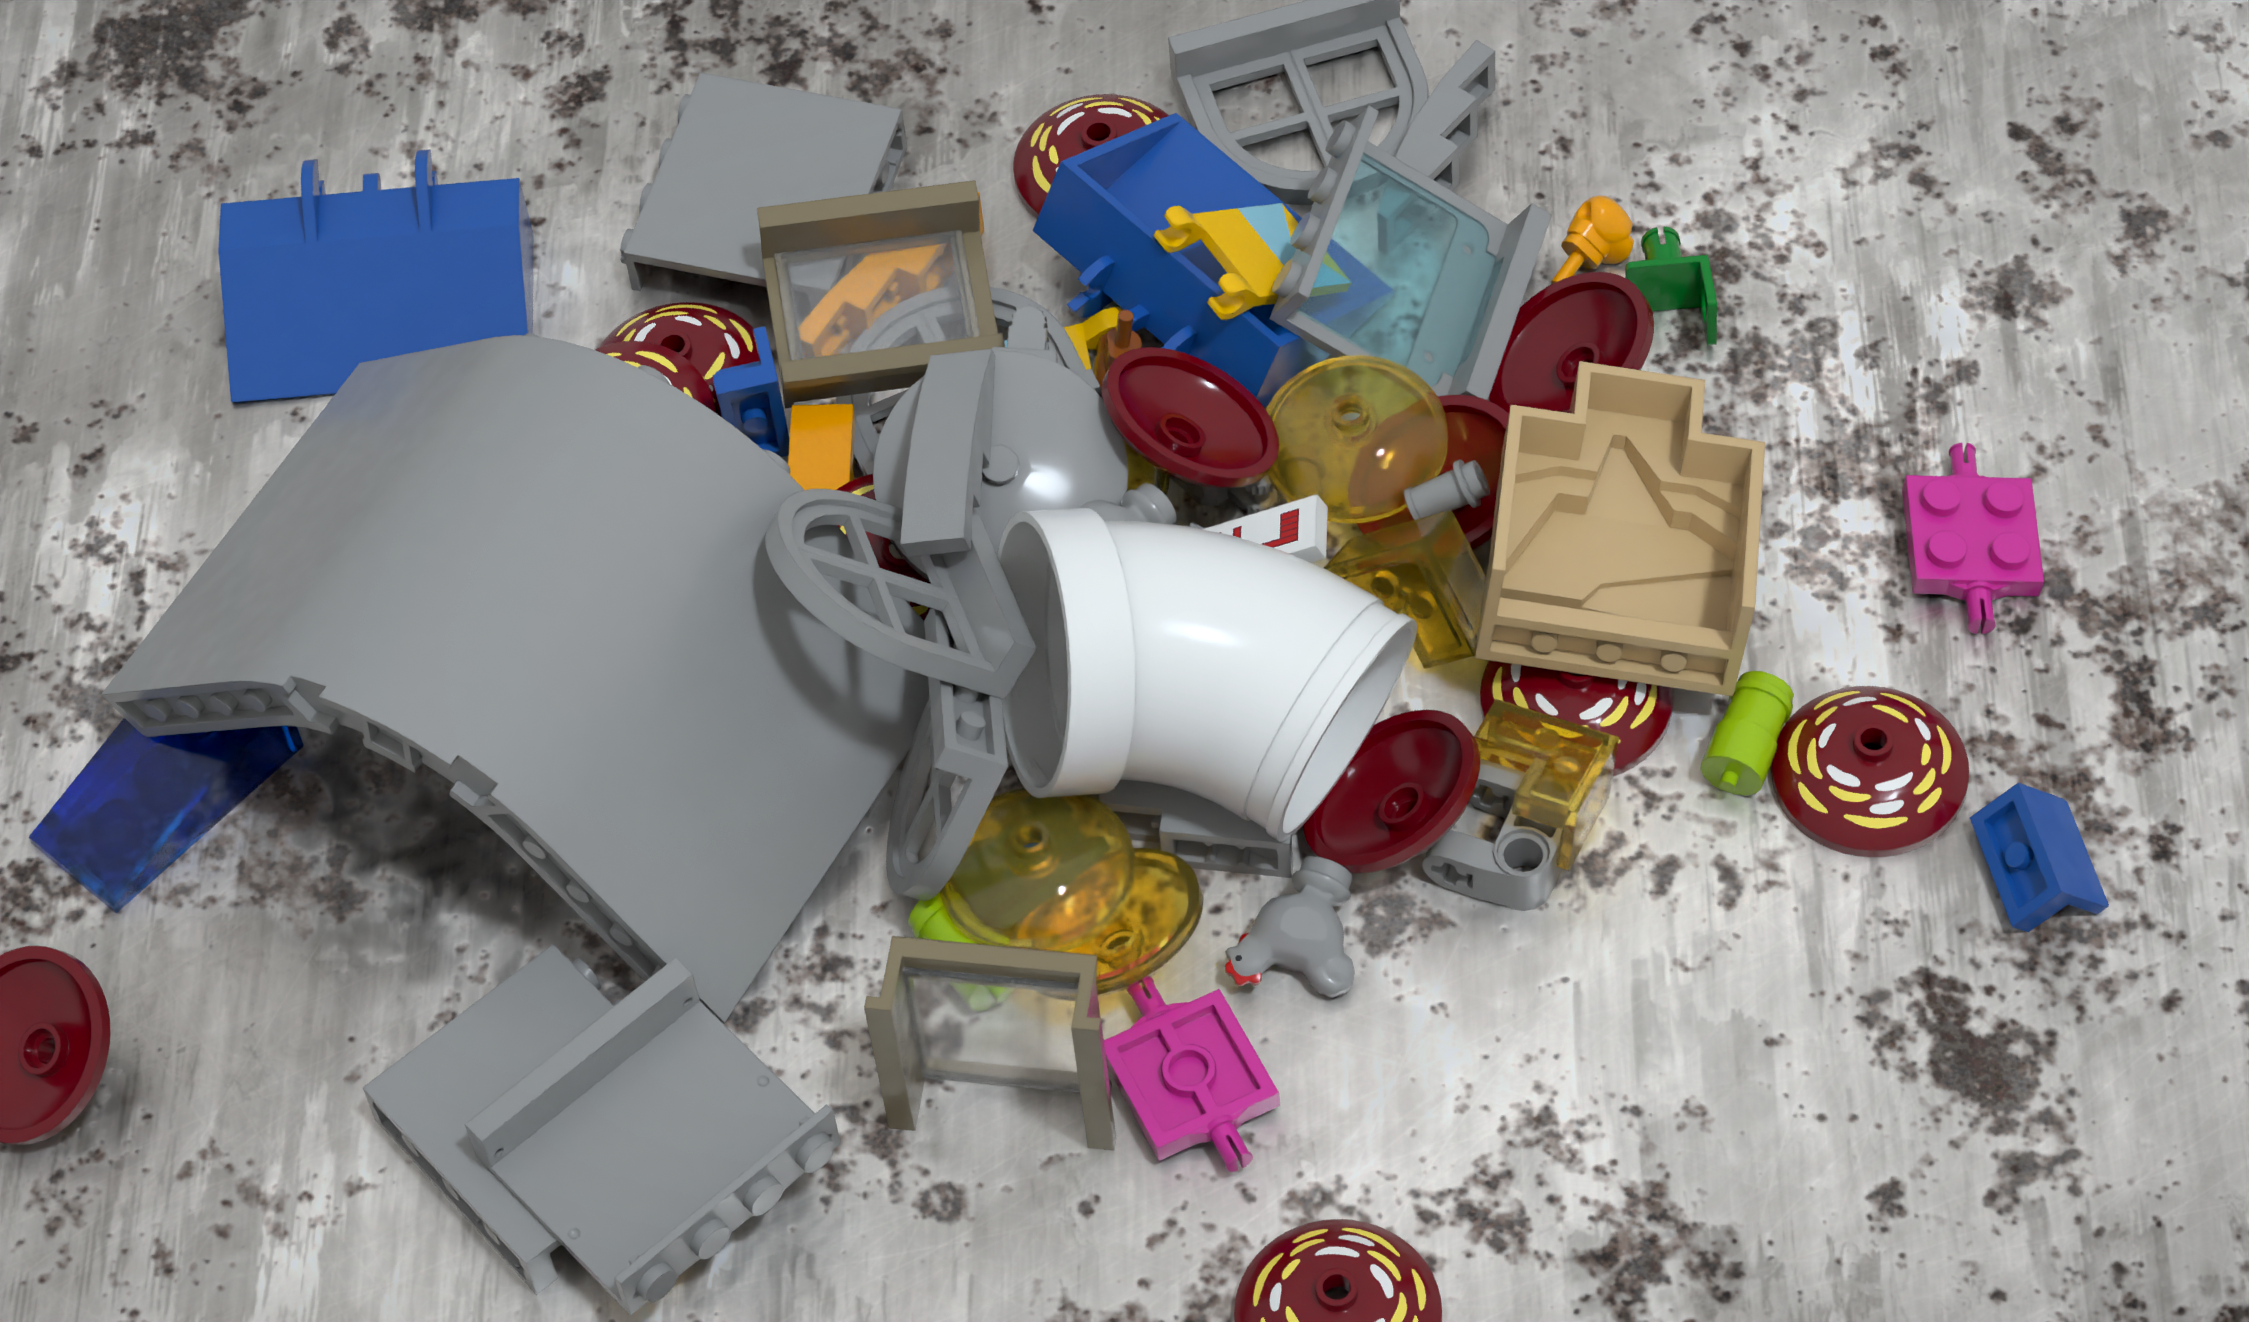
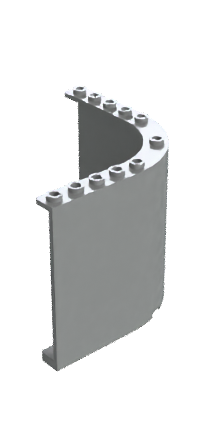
M528 333L524 336L492 337L359 363L101 695L146 737L267 726L304 727L333 735L337 728L343 725L362 732L364 737L362 741L366 748L393 760L414 773L421 763L427 765L454 783L449 796L471 811L507 842L644 981L648 980L676 957L693 974L700 1002L722 1023H725L909 751L918 722L929 699L928 676L886 662L835 633L811 614L793 596L777 575L766 550V531L785 499L794 493L804 490L790 476V467L784 459L772 451L761 449L746 435L708 407L670 385L666 377L652 367L641 365L637 368L615 357L587 347ZM820 525L805 531V545L857 561L848 537L837 525ZM821 574L848 601L880 621L868 588ZM891 596L905 633L925 640L924 621L912 609L910 601Z

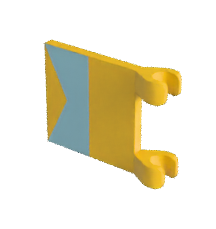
M1282 203L1194 214L1181 206H1173L1165 212L1164 217L1171 226L1165 230H1156L1153 235L1164 250L1169 253L1177 252L1201 240L1227 272L1218 281L1219 286L1225 293L1218 297L1211 296L1207 301L1208 305L1221 320L1232 319L1254 306L1276 303L1278 295L1272 292V287L1282 267L1294 256L1296 247L1290 244V240L1298 225V222ZM1324 256L1308 299L1341 295L1346 292L1349 286L1326 256Z

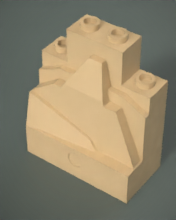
M1579 361L1570 413L1510 405L1502 447L1489 564L1481 602L1475 658L1733 696L1755 611L1765 442L1702 433L1705 380L1588 362Z

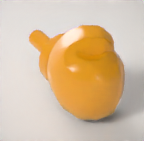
M1598 195L1589 198L1579 207L1568 227L1567 236L1561 244V247L1569 257L1552 279L1551 284L1574 276L1580 266L1594 270L1601 263L1607 265L1618 264L1628 258L1634 244V240L1630 235L1633 223L1626 211L1616 201L1608 196Z

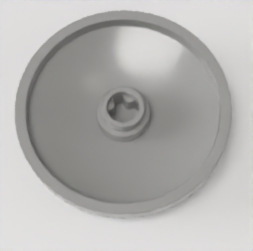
M1003 350L993 351L995 354L990 464L982 465L981 505L977 507L996 554L998 553L1000 541L1007 523L1018 512L1074 509L1095 500H1104L1120 505L1124 493L1128 491V463L1124 440L1115 429L1105 407L1104 400L1080 376L1052 360L1034 354ZM924 376L905 392L890 412L879 436L874 456L873 483L876 501L903 509L911 435ZM890 539L900 556L909 566L930 582L920 556L907 557L900 542Z

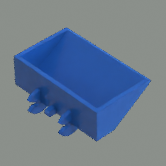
M1174 113L1060 162L1033 232L1082 273L1078 280L1086 287H1089V289L1085 292H1080L1067 304L1068 308L1079 318L1090 317L1114 300L1124 310H1129L1133 313L1132 331L1135 332L1145 327L1165 344L1162 348L1183 352L1216 366L1248 389L1264 408L1285 398L1330 356L1329 353L1270 320L1269 318L1275 304L1254 306L1232 319L1221 320L1208 305L1207 301L1211 296L1218 297L1225 293L1219 286L1218 281L1227 272L1201 240H1198L1180 251L1169 253L1164 250L1153 236L1156 230H1165L1171 226L1165 219L1164 214L1173 206H1181L1194 214L1282 203L1298 223L1302 219V217L1180 115ZM1330 242L1325 256L1349 286L1346 292L1341 295L1307 299L1296 310L1343 338L1348 339L1393 294Z
M431 149L416 152V187L381 190L380 174L371 173L363 174V191L326 194L324 180L319 181L318 159L305 160L302 163L301 197L221 203L218 253L231 402L335 394L358 364L362 362L492 337L533 334L534 234L520 179L511 178L438 185L437 171H432Z

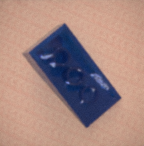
M123 718L29 835V839L36 848L111 910L118 913L304 746L299 730L296 726H267L146 737Z

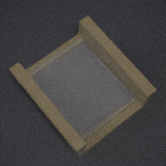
M976 180L757 208L761 253L785 409L792 408L794 402L909 388L925 375L930 355L1005 347L1003 333L998 334L982 247Z
M892 936L880 997L866 996L864 1005L889 1128L916 1130L925 1078L1080 1093L1088 1148L1114 1151L1116 1132L1110 1093L1112 1082L1108 1078L1096 986L1097 955Z

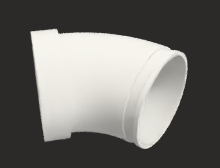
M1090 508L1022 511L1016 513L1007 523L997 553L1037 647L1036 652L1006 699H1002L1005 740L1013 767L1025 789L1037 798L1108 793L1115 788L1120 780L1151 782L1178 788L1215 802L1246 821H1254L1265 828L1268 835L1283 842L1287 840L1290 834H1295L1312 816L1358 752L1387 703L1405 667L1417 633V622L1403 613L1397 614L1384 606L1381 599L1322 567L1281 550L1236 536L1188 526L1141 521H1104L1097 512Z

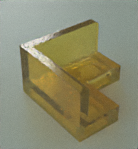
M1452 510L1352 537L1324 566V569L1381 599L1387 608L1397 614L1403 613L1417 622V633L1413 648L1424 669L1476 655L1481 602L1486 576Z
M1496 699L1474 735L1479 747L1480 759L1526 773L1515 792L1512 814L1562 829L1556 867L1569 871L1609 798L1619 737Z

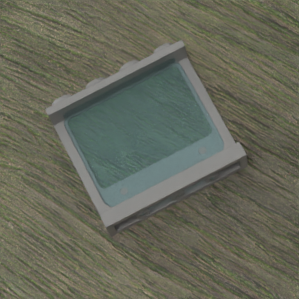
M1368 106L1351 123L1343 120L1336 127L1327 143L1325 151L1332 156L1328 166H1325L1319 172L1309 190L1308 198L1313 200L1314 203L1311 211L1304 215L1292 234L1290 244L1296 247L1293 258L1286 262L1274 281L1272 292L1277 294L1278 298L1269 319L1414 404L1444 395H1469L1488 400L1552 215L1531 203L1509 224H1506L1370 143L1368 139L1379 111Z

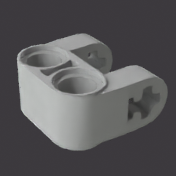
M1480 753L1479 776L1469 803L1485 812L1506 818L1495 843L1462 832L1450 830L1441 840L1428 849L1422 863L1423 870L1437 884L1464 895L1504 905L1513 910L1527 911L1536 909L1543 905L1550 897L1575 841L1577 816L1575 789L1567 780L1557 775L1548 774L1527 764L1497 754ZM1542 814H1551L1557 817L1552 819H1542L1537 816ZM1523 865L1532 867L1533 870L1522 872L1512 868Z

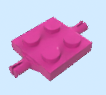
M1957 443L1949 449L1952 475H1906L1902 496L1912 592L1918 594H1945L1965 600L1969 631L1977 634L1981 624V633L1986 634L1996 627L1993 615V600L2005 596H2040L2044 584L2032 478L1979 476L1977 474L1975 446L1966 443L1963 453V444Z
M1141 976L1142 987L1136 978L1128 985L1127 992L1134 1000L1143 1017L1130 1029L1104 1040L1107 1068L1158 1161L1195 1144L1213 1141L1229 1172L1238 1171V1161L1242 1169L1245 1168L1253 1160V1156L1248 1151L1237 1129L1244 1122L1280 1106L1279 1092L1220 989L1191 1002L1166 1005L1151 976Z

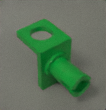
M1663 226L1666 244H1660L1657 227L1650 229L1643 235L1641 240L1645 260L1628 262L1625 265V278L1635 284L1646 297L1652 312L1699 307L1707 346L1716 345L1717 299L1708 255L1682 257L1679 234L1674 229Z

